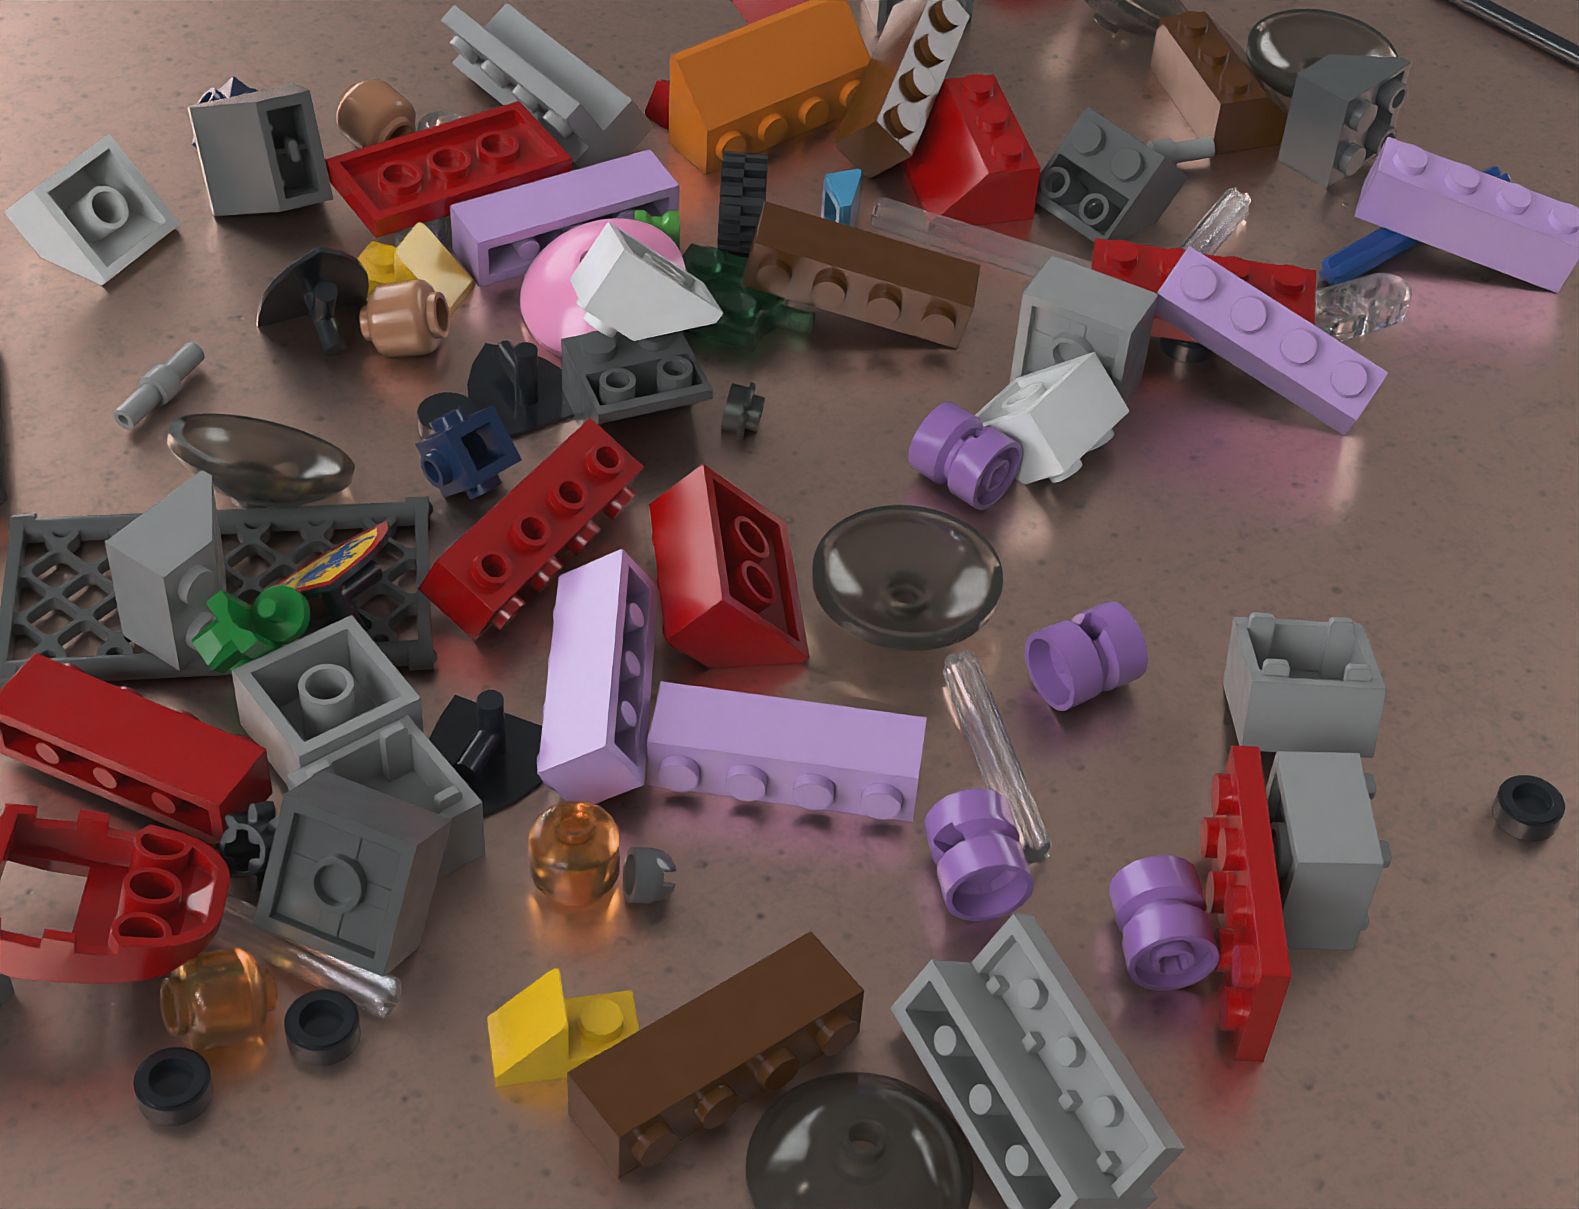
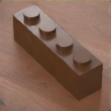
M903 0L893 6L833 143L850 162L862 170L868 179L913 156L970 17L957 0Z
M765 201L751 243L741 285L958 349L974 309L981 265Z
M810 931L567 1072L568 1115L618 1179L639 1166H653L665 1159L678 1142L703 1127L713 1129L720 1126L736 1112L739 1105L764 1090L773 1092L782 1088L794 1078L798 1070L823 1054L832 1056L848 1047L860 1031L865 990Z

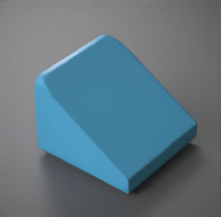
M861 169L825 174V178H823L821 218L855 227L860 209L863 176Z

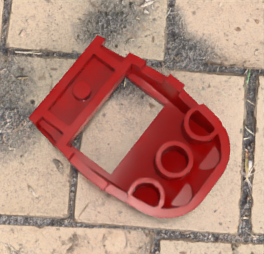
M5 804L0 816V880L7 861L45 871L87 877L72 933L44 929L42 939L1 930L2 918H0L1 974L17 979L78 984L142 981L167 974L196 957L217 934L225 910L230 872L222 856L207 843L188 834L151 824L138 831L137 834L110 828V814L80 809L76 822L37 818L38 806Z

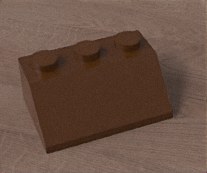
M1187 11L1180 15L1160 17L1150 69L1198 138L1211 136L1215 145V155L1281 145L1289 110L1243 48L1205 11Z

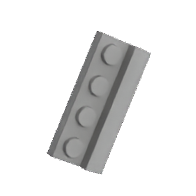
M508 3L501 8L485 27L478 24L456 5L441 19L455 36L451 40L450 45L460 54L452 64L502 105L520 101L572 157V161L577 166L584 168L627 156L654 128L631 98Z
M1013 913L972 962L931 959L890 1009L1009 1209H1147L1158 1198L1150 1185L1186 1148L1034 916Z

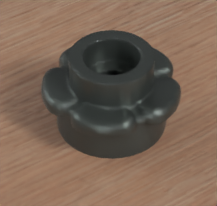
M750 382L749 387L732 383L729 390L721 429L737 433V439L743 438L745 429L757 432L765 397L755 395L756 384L754 382Z

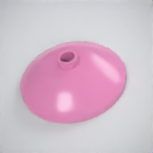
M612 218L582 224L550 242L537 255L528 268L520 293L521 312L534 339L547 351L561 357V339L598 331L584 320L583 317L586 311L576 303L578 297L570 282V278L608 221L687 272L680 250L668 235L645 222Z

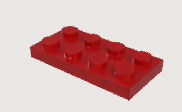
M520 101L325 159L330 183L375 238L400 232L403 229L415 226L418 222L425 223L450 216V205L572 171V157Z
M1095 238L1090 269L1157 293L1186 250L1133 244L1126 240L1113 241ZM1203 254L1315 325L1316 270L1303 269L1289 264L1276 265L1249 261L1235 256L1222 257ZM1154 315L1150 336L1197 342L1159 316Z
M1232 745L1225 772L1215 773L1211 788L1213 816L1203 817L1200 827V854L1202 858H1210L1212 861L1213 871L1209 872L1206 883V905L1208 913L1218 914L1219 928L1215 929L1214 935L1220 958L1214 970L1224 971L1226 987L1222 988L1219 1000L1220 1027L1222 1031H1232L1235 1060L1264 1062L1292 976L1260 747Z

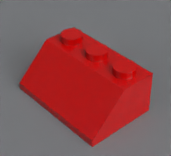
M970 74L960 78L944 79L913 156L901 162L930 230L1033 220L1041 167L995 75Z
M704 464L700 465L649 504L653 532L651 538L655 549L658 573L657 586L660 591L663 615L662 630L665 640L675 651L680 654H688L710 669L801 664L810 657L787 522Z

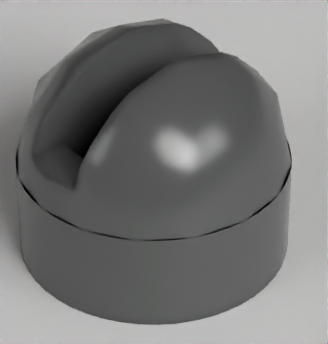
M629 847L623 866V893L627 903L650 904L660 902L674 891V883L664 882V872L677 871L676 865L672 858L663 850L648 847Z

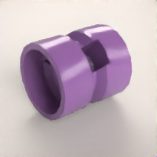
M948 401L938 405L922 421L913 436L909 448L908 461L910 466L937 484H947L952 494L972 507L984 510L995 504L1012 484L1022 462L1023 449L1020 443L996 428L987 426L983 429L980 418L956 403Z
M1114 601L1104 602L1080 612L1071 621H1059L1033 632L1026 639L1025 658L1031 680L1042 698L1058 711H1067L1096 698L1101 691H1112L1137 680L1147 669V646L1142 631L1126 608Z
M977 788L962 790L948 795L932 806L925 816L924 830L932 858L937 865V877L943 899L950 914L962 920L977 922L1005 916L1024 905L1032 895L1034 881L1025 852L1019 843L1020 835L1007 798L997 791Z
M1161 855L1136 860L1118 871L1111 879L1109 895L1116 924L1124 935L1121 946L1131 980L1142 988L1160 991L1176 990L1190 986L1207 977L1217 967L1220 953L1208 914L1205 912L1207 905L1195 866L1184 858Z

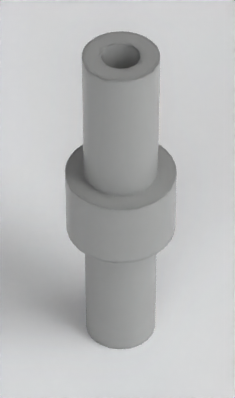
M1211 136L1180 142H1173L1171 138L1149 141L1147 145L1166 157L1175 166H1177V163L1210 158L1215 155V145Z
M187 342L164 365H154L139 379L138 390L114 412L115 421L122 428L131 430L155 406H165L181 390V381L204 360L203 350L197 344Z

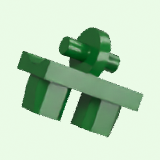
M285 585L271 586L262 591L255 599L253 605L220 590L206 602L217 619L191 639L207 665L213 671L223 675L229 669L232 672L237 667L283 647L282 644H289L298 639L307 629L310 620V606L306 598L299 591Z

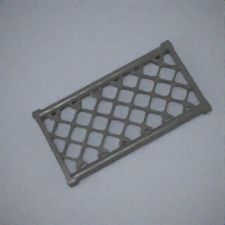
M429 496L405 497V502L217 510L220 535L237 534L238 540L242 543L225 555L224 561L226 580L240 588L232 595L245 602L255 600L264 591L265 587L279 577L288 576L300 567L296 564L311 553H325L336 547L329 542L334 536L335 529L363 528L364 532L387 520L392 534L382 549L389 551L400 560L383 571V578L354 600L353 604L364 624L369 629L366 633L395 667L409 666V671L434 670V664L438 656L433 647L431 601L418 590L430 571L429 530L433 505L429 501ZM36 513L11 514L8 524L10 536L0 606V689L34 653L62 664H74L88 675L103 681L232 675V672L229 669L222 675L213 671L201 655L179 671L152 653L134 654L133 648L129 644L131 640L123 636L122 630L112 631L98 621L117 608L113 581L103 575L110 569L108 556L106 554L95 562L87 563L74 555L73 552L80 547L81 541L108 540L143 513L40 518L37 517ZM415 526L416 547L407 548L392 539L397 532V527ZM300 531L301 537L305 540L287 554H280L265 544L270 540L272 532ZM45 542L49 552L32 564L25 566L28 543ZM250 555H259L273 564L254 578L244 577L233 569L235 565ZM60 563L67 564L79 572V574L59 587H50L37 578ZM416 570L417 592L407 593L392 582L406 571ZM87 585H97L110 594L89 609L79 608L68 600L69 597ZM22 588H31L44 597L27 610L20 612ZM314 594L306 596L305 598L308 601L311 598L319 597V595ZM378 594H385L401 604L384 618H375L360 608ZM55 609L62 610L75 619L54 634H45L32 625L42 616ZM328 614L319 621H309L307 629L298 639L333 624L331 616ZM417 616L418 640L399 641L397 633L392 629L407 617ZM86 631L93 632L106 641L98 648L96 656L67 657L66 651L62 647L77 635ZM17 635H26L39 644L31 651L29 659L14 660Z

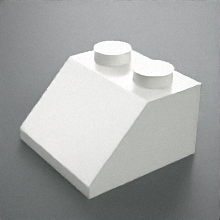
M110 134L106 135L4 211L6 216L41 258L101 286L180 225L179 221Z
M609 221L570 278V282L578 297L576 303L586 311L583 317L584 320L593 328L611 338L618 331L629 339L637 341L718 322L723 314L702 281Z
M1095 352L1015 378L975 416L981 419L983 429L987 426L994 427L1021 444L1023 455L1021 465L1015 477L1016 480L1023 484H1028L1050 478L1052 483H1056L1070 477L1082 467L1083 463L1080 458L1086 452L1099 448L1113 438L1115 433L1112 427L1129 412V409Z

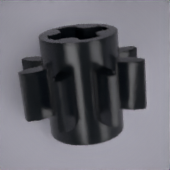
M273 801L250 804L248 811L227 814L224 818L229 828L223 834L221 841L215 843V849L219 850L220 855L228 866L230 879L248 877L250 892L262 890L279 816L275 817L276 808Z

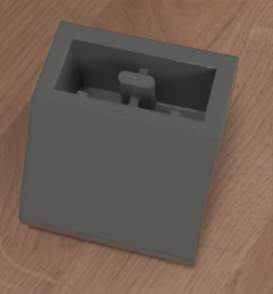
M1329 54L1299 72L1296 78L1278 160L1326 189L1345 176L1355 174L1362 165L1379 154L1387 137L1396 139L1397 129L1394 126L1399 108L1408 95L1409 87L1406 82L1412 62L1399 57Z
M293 83L187 106L214 216L281 212L333 200L310 90Z
M1087 106L1041 171L1036 203L1092 242H1095V238L1113 241L1126 240L1156 223L1189 177L1166 157Z
M592 331L587 334L561 339L562 390L579 427L589 417L598 425L690 406L713 399V389L682 331L637 341L629 339L618 331L613 338L599 331Z

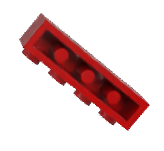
M589 417L435 561L418 590L474 641L491 624L501 631L525 606L526 602L520 596L530 586L540 593L564 567V564L558 559L568 549L575 556H578L601 531V528L595 523L604 514L612 521L615 520L633 501L637 493L630 486L644 466Z
M34 653L0 689L1 754L215 845V843L220 842L223 834L229 828L224 818L227 814L248 811L250 804L265 802L273 793L267 750L259 746L251 738L242 734H230L201 722L196 716L187 711H175L148 700L132 688L126 686L117 687L95 678L74 664H62Z

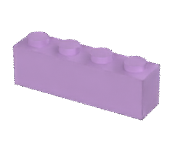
M1387 137L1364 181L1354 217L1555 293L1559 292L1579 261V208L1555 200L1526 189L1517 183H1510L1478 171L1469 165L1454 162L1425 151L1416 145L1407 144L1391 137Z
M649 149L450 205L452 249L479 287L526 274L533 260L550 242L582 224L612 218L634 220V210H646L651 216H662L667 210H679V184Z
M1191 246L1184 252L1157 292L1159 295L1155 315L1344 436L1358 420L1389 373Z
M623 549L562 574L558 578L556 605L553 609L554 624L551 651L548 656L549 669L546 697L542 707L543 724L540 751L537 756V774L548 788L555 790L576 811L643 786L645 781L658 587Z
M661 681L647 739L646 785L668 788L678 792L692 791L734 797L743 801L757 800L801 806L809 810H830L866 815L881 820L895 819L913 822L927 717Z

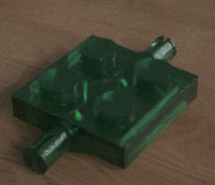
M693 243L689 245L682 255L687 272L706 285L723 312L717 323L682 330V332L752 352L755 351L763 336L777 327L800 332L807 336L810 335L815 322V312L785 305L786 298L741 285L747 258L721 252L715 247L700 246Z

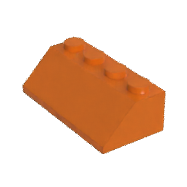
M809 0L670 55L668 143L707 175L722 168L724 151L758 153L846 116L871 59L847 0Z

